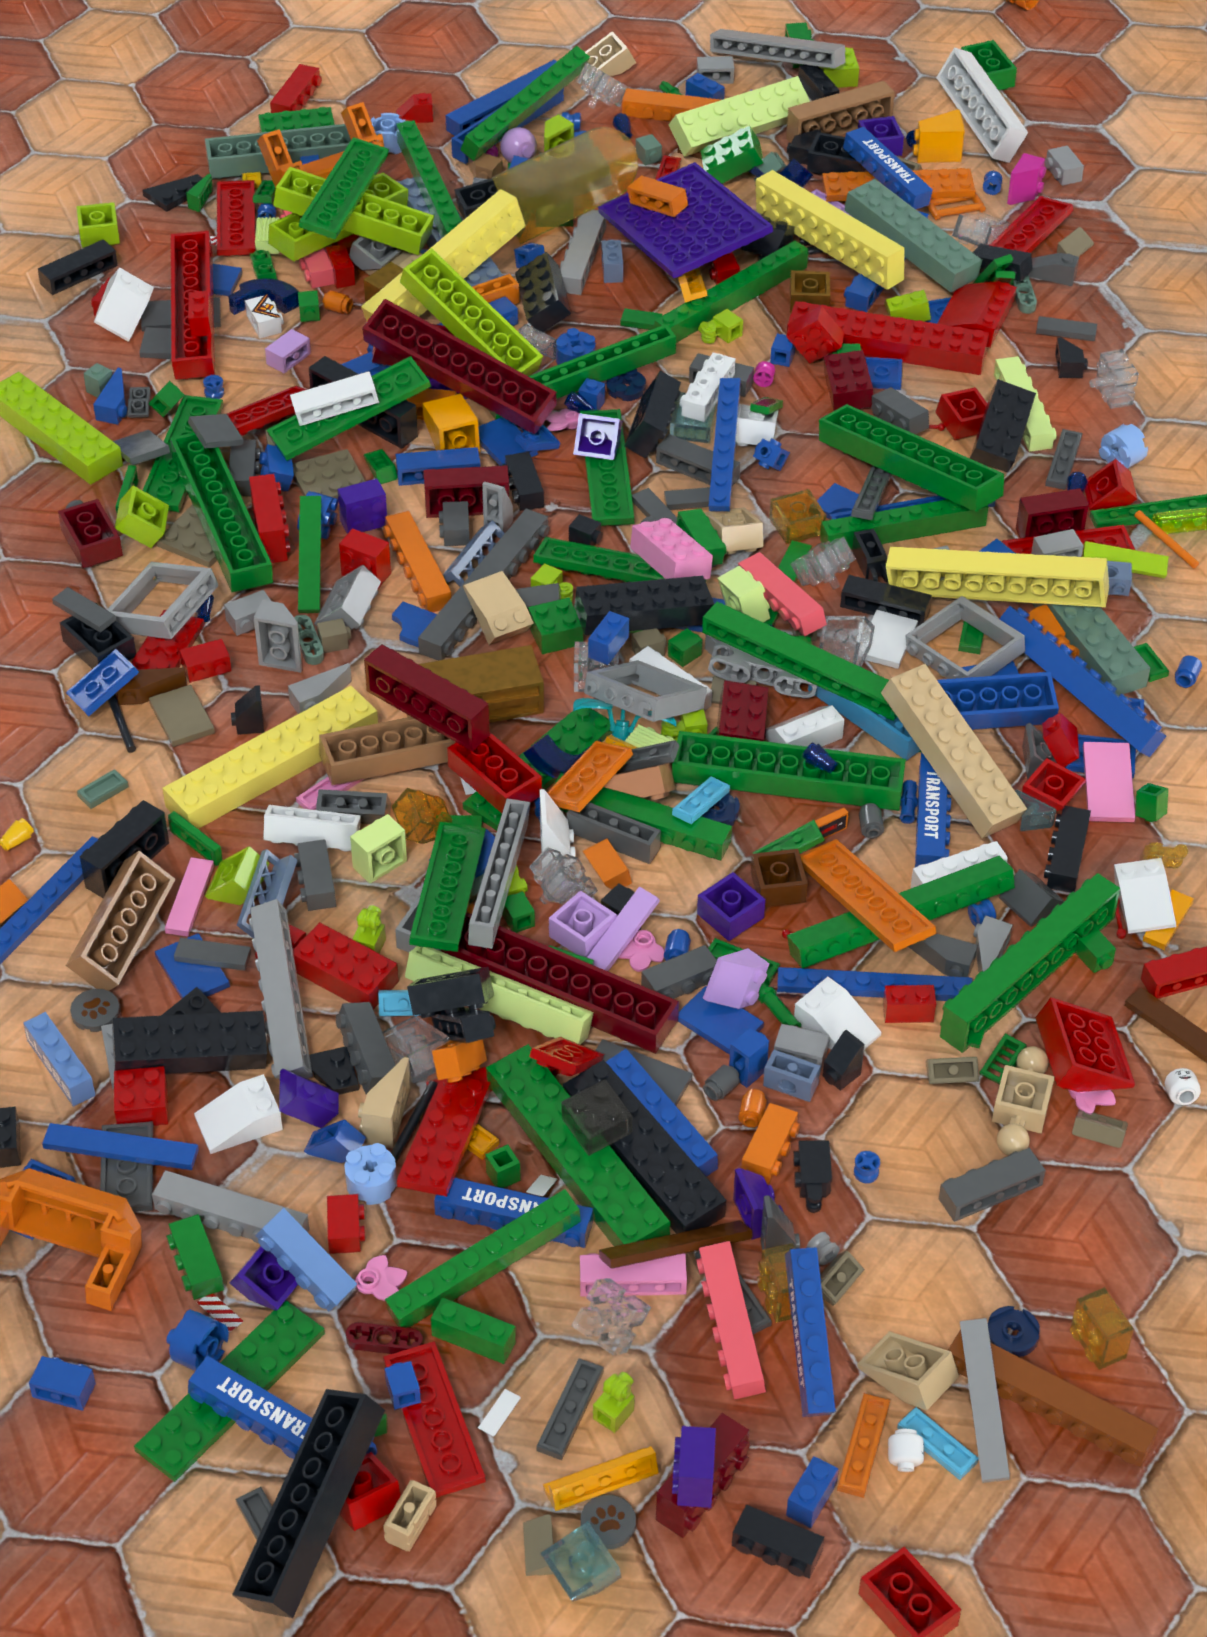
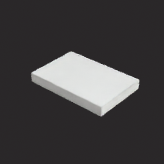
M876 610L857 651L856 658L899 669L907 651L905 635L918 626V621Z

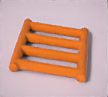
M976 192L975 197L930 199L929 205L926 206L935 220H939L944 216L978 210L984 212L986 210ZM967 200L974 202V204L937 210L935 207Z

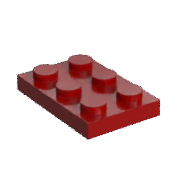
M560 1036L532 1047L529 1057L537 1060L536 1063L541 1066H552L559 1069V1073L565 1076H573L601 1062L604 1054Z

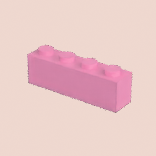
M685 1253L612 1269L599 1258L598 1254L580 1255V1297L686 1294Z

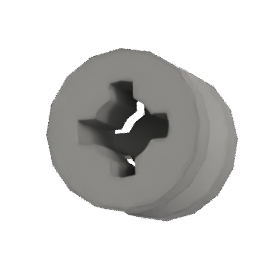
M820 1232L815 1235L806 1246V1248L817 1247L820 1265H826L831 1262L840 1250L836 1243H831L830 1237L826 1232Z

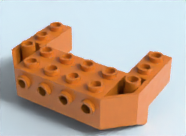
M364 102L346 107L341 112L351 140L354 137L384 147L382 134L376 135ZM280 129L263 134L257 139L275 188L289 167L327 179L343 152L306 164H302L301 161L293 163Z
M30 1168L0 1179V1247L9 1230L98 1257L99 1259L85 1285L86 1303L111 1311L142 1248L141 1226L127 1198Z

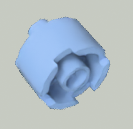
M382 113L381 117L376 119L373 117L371 119L376 135L382 134L384 147L388 148L389 152L399 154L402 151L397 143L396 123H402L405 119H400L398 114Z
M1122 424L1103 436L1101 448L1099 449L1100 457L1108 463L1117 459L1128 469L1147 456L1148 447H1145L1142 440L1145 436L1135 425Z
M375 1143L373 1145L361 1146L348 1152L344 1165L347 1192L349 1194H358L359 1200L366 1201L367 1205L380 1204L388 1200L395 1186L397 1187L395 1158L384 1145Z

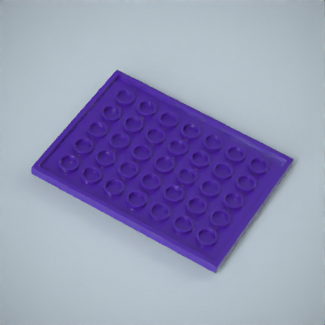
M696 162L657 179L658 181L686 190L688 206L675 217L631 204L628 193L598 206L599 214L673 279L773 232L772 224Z

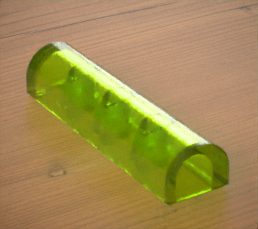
M1207 507L1154 513L1152 521L1167 534L1207 530Z

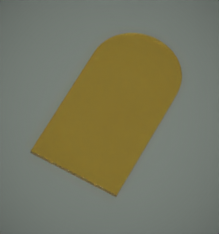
M599 127L586 131L492 177L497 191L502 189L517 198L525 227L516 236L519 243L523 244L622 195L634 181L638 169V156L636 147H634L631 140L624 133L613 128Z

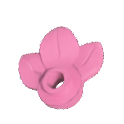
M572 409L551 412L546 418L547 421L551 422L547 429L549 431H557L565 428H577L579 413Z
M640 930L618 958L630 959L631 968L636 972H641L650 966L651 961L662 962L664 959V949L656 944L651 932Z
M1068 1089L1071 1097L1075 1099L1076 1106L1090 1115L1094 1112L1096 1105L1111 1106L1116 1103L1115 1096L1111 1090L1076 1092Z
M386 1255L372 1258L367 1263L366 1269H363L355 1279L357 1283L356 1288L363 1294H373L377 1299L385 1301L387 1297L399 1291L398 1287L405 1281L407 1271L388 1267Z

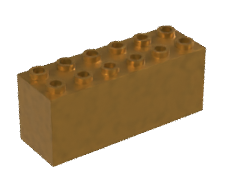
M532 645L419 664L489 703V723L544 713V681Z

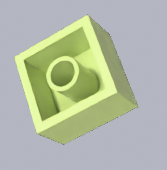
M738 566L718 577L726 606L761 622L770 619L768 612L770 606L763 594L765 592L764 586L760 581L754 580L749 571L746 572Z
M388 814L350 836L353 868L369 884L407 862L405 830Z

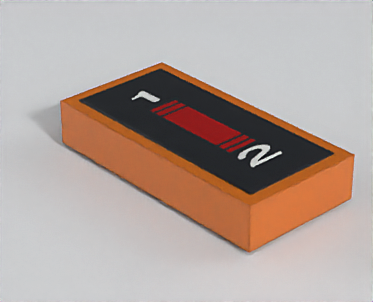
M845 808L815 820L824 839L847 828L849 812Z

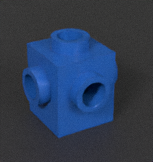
M762 438L755 448L753 457L758 459V464L766 469H769L771 466L781 471L790 452L781 448L782 443L772 438L770 441Z

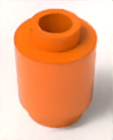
M330 290L328 293H325L323 304L325 309L340 314H348L352 310L353 299L348 295Z
M750 1089L742 1097L738 1119L747 1127H757L765 1113L767 1100L762 1091Z

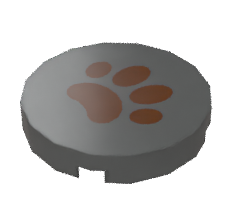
M91 989L82 992L73 1000L70 1012L73 1023L79 1029H90V1032L102 1031L101 1026L112 1024L113 1018H117L120 1015V1005L117 997L112 992L105 989Z
M601 1495L593 1498L584 1506L581 1513V1531L584 1538L600 1549H616L624 1546L636 1530V1514L632 1506L625 1499L615 1495Z

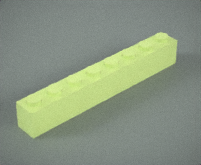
M417 946L409 952L405 978L414 982L421 978L481 967L433 948ZM489 971L494 996L488 1000L487 1004H483L484 1007L478 1009L497 1014L502 1019L517 1022L522 1027L534 1029L547 1037L558 1038L561 1036L580 1045L588 1038L594 1012Z

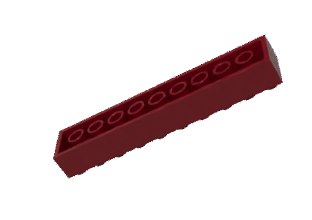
M387 299L382 301L362 327L365 342L400 361L411 356L425 375L461 393L463 396L534 435L557 405L556 391Z
M468 912L458 952L441 949L443 953L481 968L488 966L491 972L594 1012L591 1022L592 1027L655 1054L678 1021L679 1001L504 927H498L492 949L468 945L469 923L472 916Z

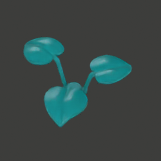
M579 698L573 704V711L582 708L607 709L611 725L610 731H613L612 736L623 741L633 732L638 719L641 718L636 715L630 726L629 721L624 720L625 710L621 709L620 720H616V724H614L613 705L592 698ZM648 711V715L652 716V711ZM674 717L662 720L676 727L677 723Z

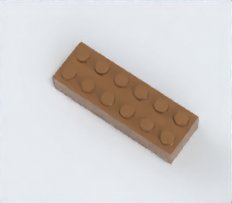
M885 81L789 107L786 139L791 143L794 136L817 129L821 130V133L844 137L847 132L858 129L859 120L893 116L895 92Z
M407 717L319 735V754L331 785H337L448 762L447 747L456 742L413 717Z
M140 851L124 860L66 966L96 989L110 991L118 986L176 879Z

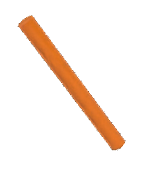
M1139 510L1135 513L1134 517L1193 569L1199 565V562L1142 511Z

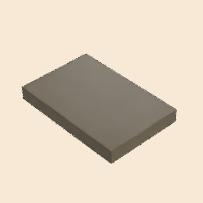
M191 684L149 698V703L172 747L215 733L214 726Z

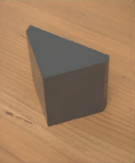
M1031 723L1026 724L1022 749L1028 780L1046 758L1055 763L1056 761L1043 739V733Z
M1021 869L1014 876L1015 888L999 895V899L1030 927L1037 924L1041 918L1049 916L1056 905H1061L1065 902L1035 874Z

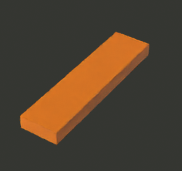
M866 1393L863 1394L837 1491L864 1498L890 1406V1400Z

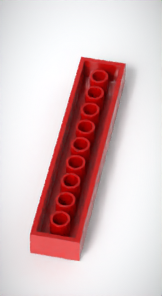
M209 230L171 234V362L175 380L215 375L213 253ZM209 291L212 305V335L192 337L188 320L189 292Z
M795 301L787 324L788 331L789 323L792 320L822 306L844 331L842 344H860L865 357L902 359V363L981 375L989 339V332L799 301Z

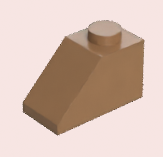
M485 153L475 161L468 157L469 168L474 177L491 179L503 175L502 158Z

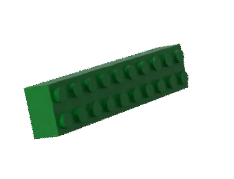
M848 404L819 419V441L843 451V453L854 456L861 461H865L876 468L898 476L907 482L920 486L922 489L942 496L953 503L964 506L971 511L977 512L1003 496L1004 473Z
M195 433L170 437L173 461L231 592L273 583L272 563L219 447L204 448Z
M679 731L677 739L679 749L675 761L672 763L674 783L700 786L712 776L730 785V790L857 806L873 803L881 809L897 811L900 809L906 759Z
M1099 873L1091 879H1086L1081 888L1076 892H1071L1064 903L1056 905L1049 916L1041 918L1034 929L1026 931L1019 942L1015 945H1010L1003 956L995 958L988 969L980 971L973 982L969 985H964L957 996L945 1002L942 1008L943 1018L940 1022V1037L961 1053L965 1052L971 1045V1043H967L969 1028L974 1032H978L985 1026V1034L1077 952L1080 938L1096 930L1101 931L1114 920L1120 887Z
M529 1044L486 1067L487 1081L491 1082L492 1091L580 1204L593 1208L594 1222L613 1246L670 1235V1221L550 1070L537 1064V1060L529 1057L532 1049Z

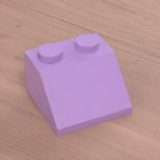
M579 891L549 917V937L574 954L587 958L616 919L617 914L584 892Z
M749 948L718 957L703 999L737 1009L753 1005L758 1000V992L767 977L766 972L769 963Z

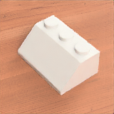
M833 705L818 707L766 728L764 737L768 742L820 748L843 738L844 718Z

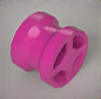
M766 361L758 363L753 376L755 384L761 387L770 386L775 374L774 365Z

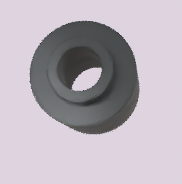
M868 803L863 805L859 812L861 832L865 837L876 838L884 832L882 812L876 804Z
M722 1065L706 1079L705 1085H703L705 1094L713 1101L723 1099L740 1083L738 1071L732 1066Z

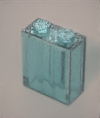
M681 392L675 402L677 406L672 413L670 434L686 441L710 443L717 415L718 401L705 422L682 416L680 400L682 395H686V393Z

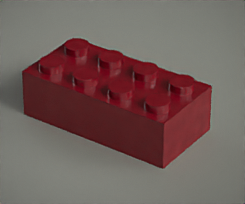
M507 466L423 470L426 518H438L439 511H443V502L468 501L469 516L483 515V482L503 486L509 497Z
M721 1413L710 1426V1428H716L711 1508L678 1506V1494H672L673 1473L657 1491L656 1521L682 1538L685 1537L689 1530L693 1532L697 1528L701 1515L705 1510L710 1511L717 1501V1495L721 1490L726 1491L733 1481V1475L737 1470L742 1471L749 1461L747 1456L750 1442H748L749 1429L724 1413Z

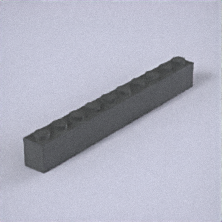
M527 508L522 512L418 637L420 654L439 661L444 660L447 655L452 653L454 646L462 641L465 633L474 626L477 620L463 585L500 571L504 572L508 580L515 576L518 568L528 560L531 552L535 551L541 540L548 536L550 530L548 516Z

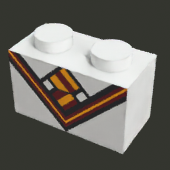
M268 295L245 300L247 318L259 338L282 333L281 324L284 323L282 314L277 312L275 302H271Z

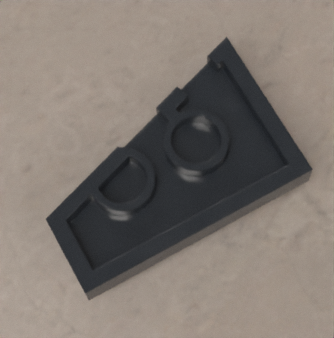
M196 174L143 189V196L168 212L186 202V193L203 178Z

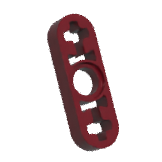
M356 1322L349 1325L346 1329V1342L353 1350L393 1354L423 1345L421 1332L414 1328ZM357 1333H361L362 1336H360L359 1339H354ZM370 1334H372V1342L369 1341ZM381 1335H389L392 1338L387 1344H381L377 1341ZM396 1337H400L399 1345H397ZM410 1339H414L415 1342H413L412 1345H407Z

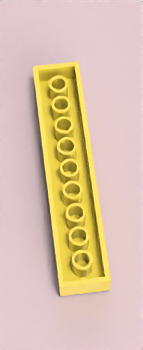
M773 170L756 179L757 212L770 218L772 221H785L788 225L794 226L795 235L887 290L904 280L903 246Z
M500 189L431 248L464 279L525 227L517 198ZM402 272L361 306L366 321H368L384 299L393 302L418 317L428 309L400 283Z
M890 547L886 562L889 585L930 594L932 597L958 599L963 596L973 600L1106 607L1109 592L1106 558Z
M349 686L163 787L165 807L171 813L175 811L199 829L321 762L319 735L377 724V710L352 686Z

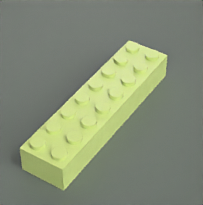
M796 76L676 114L669 123V127L683 156L686 157L700 152L707 145H711L749 125L755 134L787 124L788 108L810 102L799 77Z

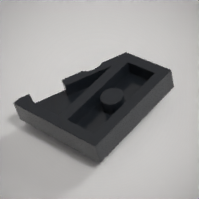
M347 1047L310 1054L312 1072L320 1083L325 1084L328 1088L339 1093V1095L359 1090Z

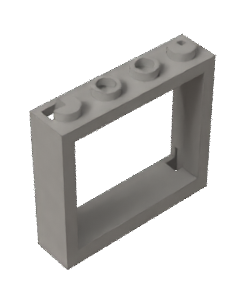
M150 562L107 611L114 614L116 622L130 634L172 639L219 585L212 568ZM159 582L189 585L161 617L131 613Z
M963 596L905 635L907 652L948 679L992 676L1025 652V635ZM961 619L1003 645L1002 648L968 672L926 645Z
M639 660L587 672L584 693L610 703L652 722L704 709L707 687ZM635 684L662 696L654 697L627 685ZM648 710H652V716L648 715Z

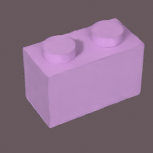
M293 329L289 330L265 348L266 364L282 373H286L311 354L310 339Z

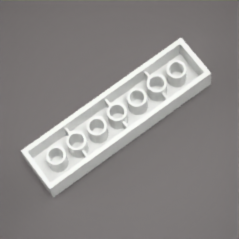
M954 47L936 78L956 107L960 109L961 114L990 156L1009 163L1028 134V131L972 53Z

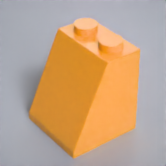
M960 109L918 121V129L914 130L916 144H913V156H916L917 163L961 162L965 130Z
M461 393L423 403L424 421L436 450L478 447L480 453L478 419Z

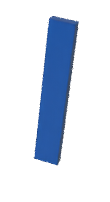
M49 1123L42 1143L43 1149L186 1170L193 1169L199 1151L198 1144Z

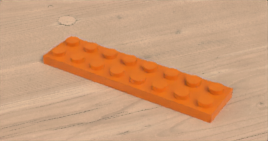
M970 169L912 170L933 189L931 198L975 197L976 190ZM868 171L823 173L822 182L826 202L846 201L849 191L876 178Z
M837 839L800 854L804 870L894 952L936 934L934 924Z

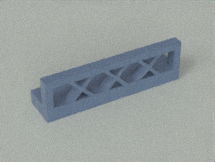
M493 520L478 530L443 573L446 583L454 580L461 587L465 581L459 574L467 572L469 577L475 570V568H472L471 559H478L479 565L486 557L482 553V546L488 547L490 552L497 544L493 543L492 533L494 532L500 539L505 534Z
M267 849L261 852L237 922V926L252 938H255L254 932L246 921L248 915H251L250 908L255 906L254 897H258L260 904L277 899L283 905L297 863V859L292 855L279 859ZM267 860L274 865L272 872L268 870ZM262 877H264L266 884L265 891L262 890L260 884V879Z

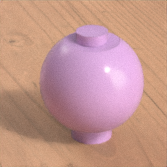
M521 127L512 128L501 139V153L509 163L512 162L514 155L532 160L537 151V141L529 130Z

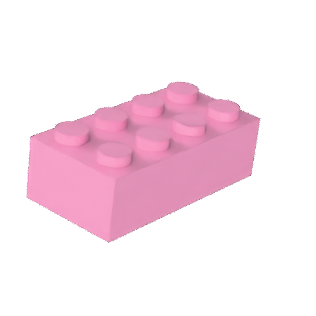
M661 518L658 521H645L641 524L632 525L630 548L665 579L703 576L704 579H710L713 555L678 527L671 519Z

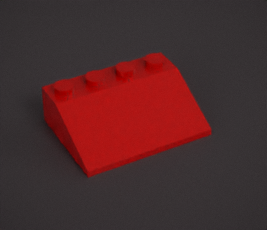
M1000 281L966 284L955 290L938 323L989 332L987 347L991 348L1013 305L1017 287Z
M1050 997L1035 1018L1053 1075L1055 1076L1056 1085L1076 1092L1133 1088L1136 1084L1113 1018Z

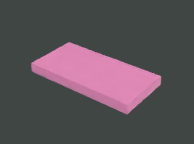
M1084 742L1083 758L1086 779L1087 810H1091L1089 821L1134 822L1135 809L1129 743Z

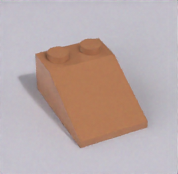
M670 763L615 774L604 786L605 788L642 798L650 796L651 800L670 796L669 791L676 789Z

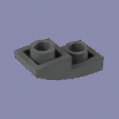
M130 387L128 418L149 417L150 387Z

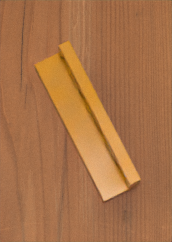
M699 268L678 277L685 302L708 296Z
M652 1446L639 1449L543 1484L544 1492L554 1510H561L659 1474L656 1452Z

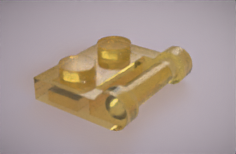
M1152 842L1149 845H1145L1140 855V861L1162 858L1165 868L1176 869L1182 865L1183 859L1188 854V848L1183 844H1178L1175 848L1163 847L1162 843Z

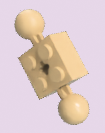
M1030 1046L1024 1048L1017 1057L1018 1068L1008 1065L1004 1067L992 1122L1005 1125L998 1132L997 1145L1008 1156L1015 1151L1020 1152L1028 1148L1030 1139L1026 1130L1042 1134L1055 1076L1044 1074L1048 1069L1049 1060L1047 1054L1039 1047Z

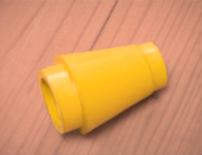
M25 819L15 820L1 837L0 845L4 850L8 851L30 839L34 830Z

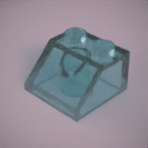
M586 1522L540 1553L572 1602L598 1594L621 1578L619 1566L589 1522Z

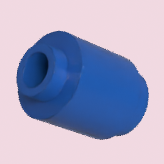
M1184 656L1175 672L1176 683L1183 688H1188L1195 684L1202 669L1201 661L1194 656Z
M675 929L668 935L663 955L666 961L689 952L691 939L685 930Z

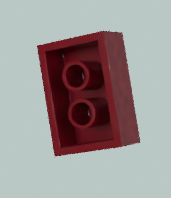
M863 350L823 356L824 375L833 411L846 404L857 409L870 408L872 406L873 386Z
M1080 488L1021 497L1016 531L1020 538L1070 529H1074V531L1085 530L1089 504Z
M98 499L58 511L61 531L83 569L123 556L120 536Z
M724 680L720 695L716 735L764 741L769 687Z

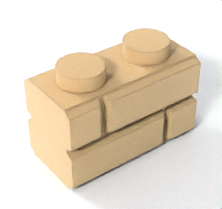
M410 1480L383 1525L385 1541L410 1552L429 1520V1516H431L437 1506L435 1490Z

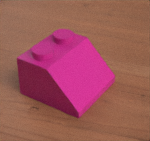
M1026 153L1022 155L1011 172L1007 204L1013 205L1035 200L1038 193H1042L1044 188L1042 178H1044L1046 173L1044 158Z

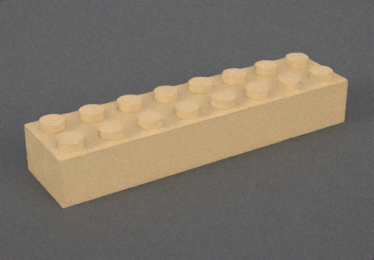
M923 664L890 678L881 694L983 839L1017 823L1026 812V806L927 665Z

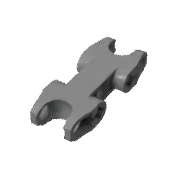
M724 642L714 645L708 670L713 675L739 683H745L748 680L774 686L777 692L789 696L802 698L815 696L817 685ZM725 648L729 651V656L719 655L717 650ZM720 662L725 664L726 668L724 670H717L713 664ZM760 668H766L769 671L764 672ZM800 684H810L812 690L808 692L802 691Z

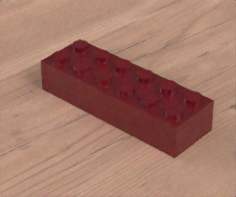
M383 644L364 659L366 691L471 751L475 750L490 736L489 703L472 695L467 690L456 686L449 680L438 676L431 670L420 666L412 659L404 657L394 649H390Z

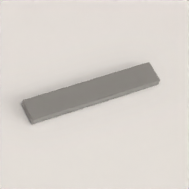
M987 1318L960 1321L982 1483L1010 1480Z

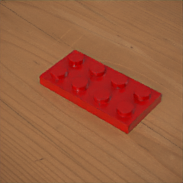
M191 616L172 639L147 636L131 664L137 670L179 668L181 666L179 650L193 646L205 626L204 619Z

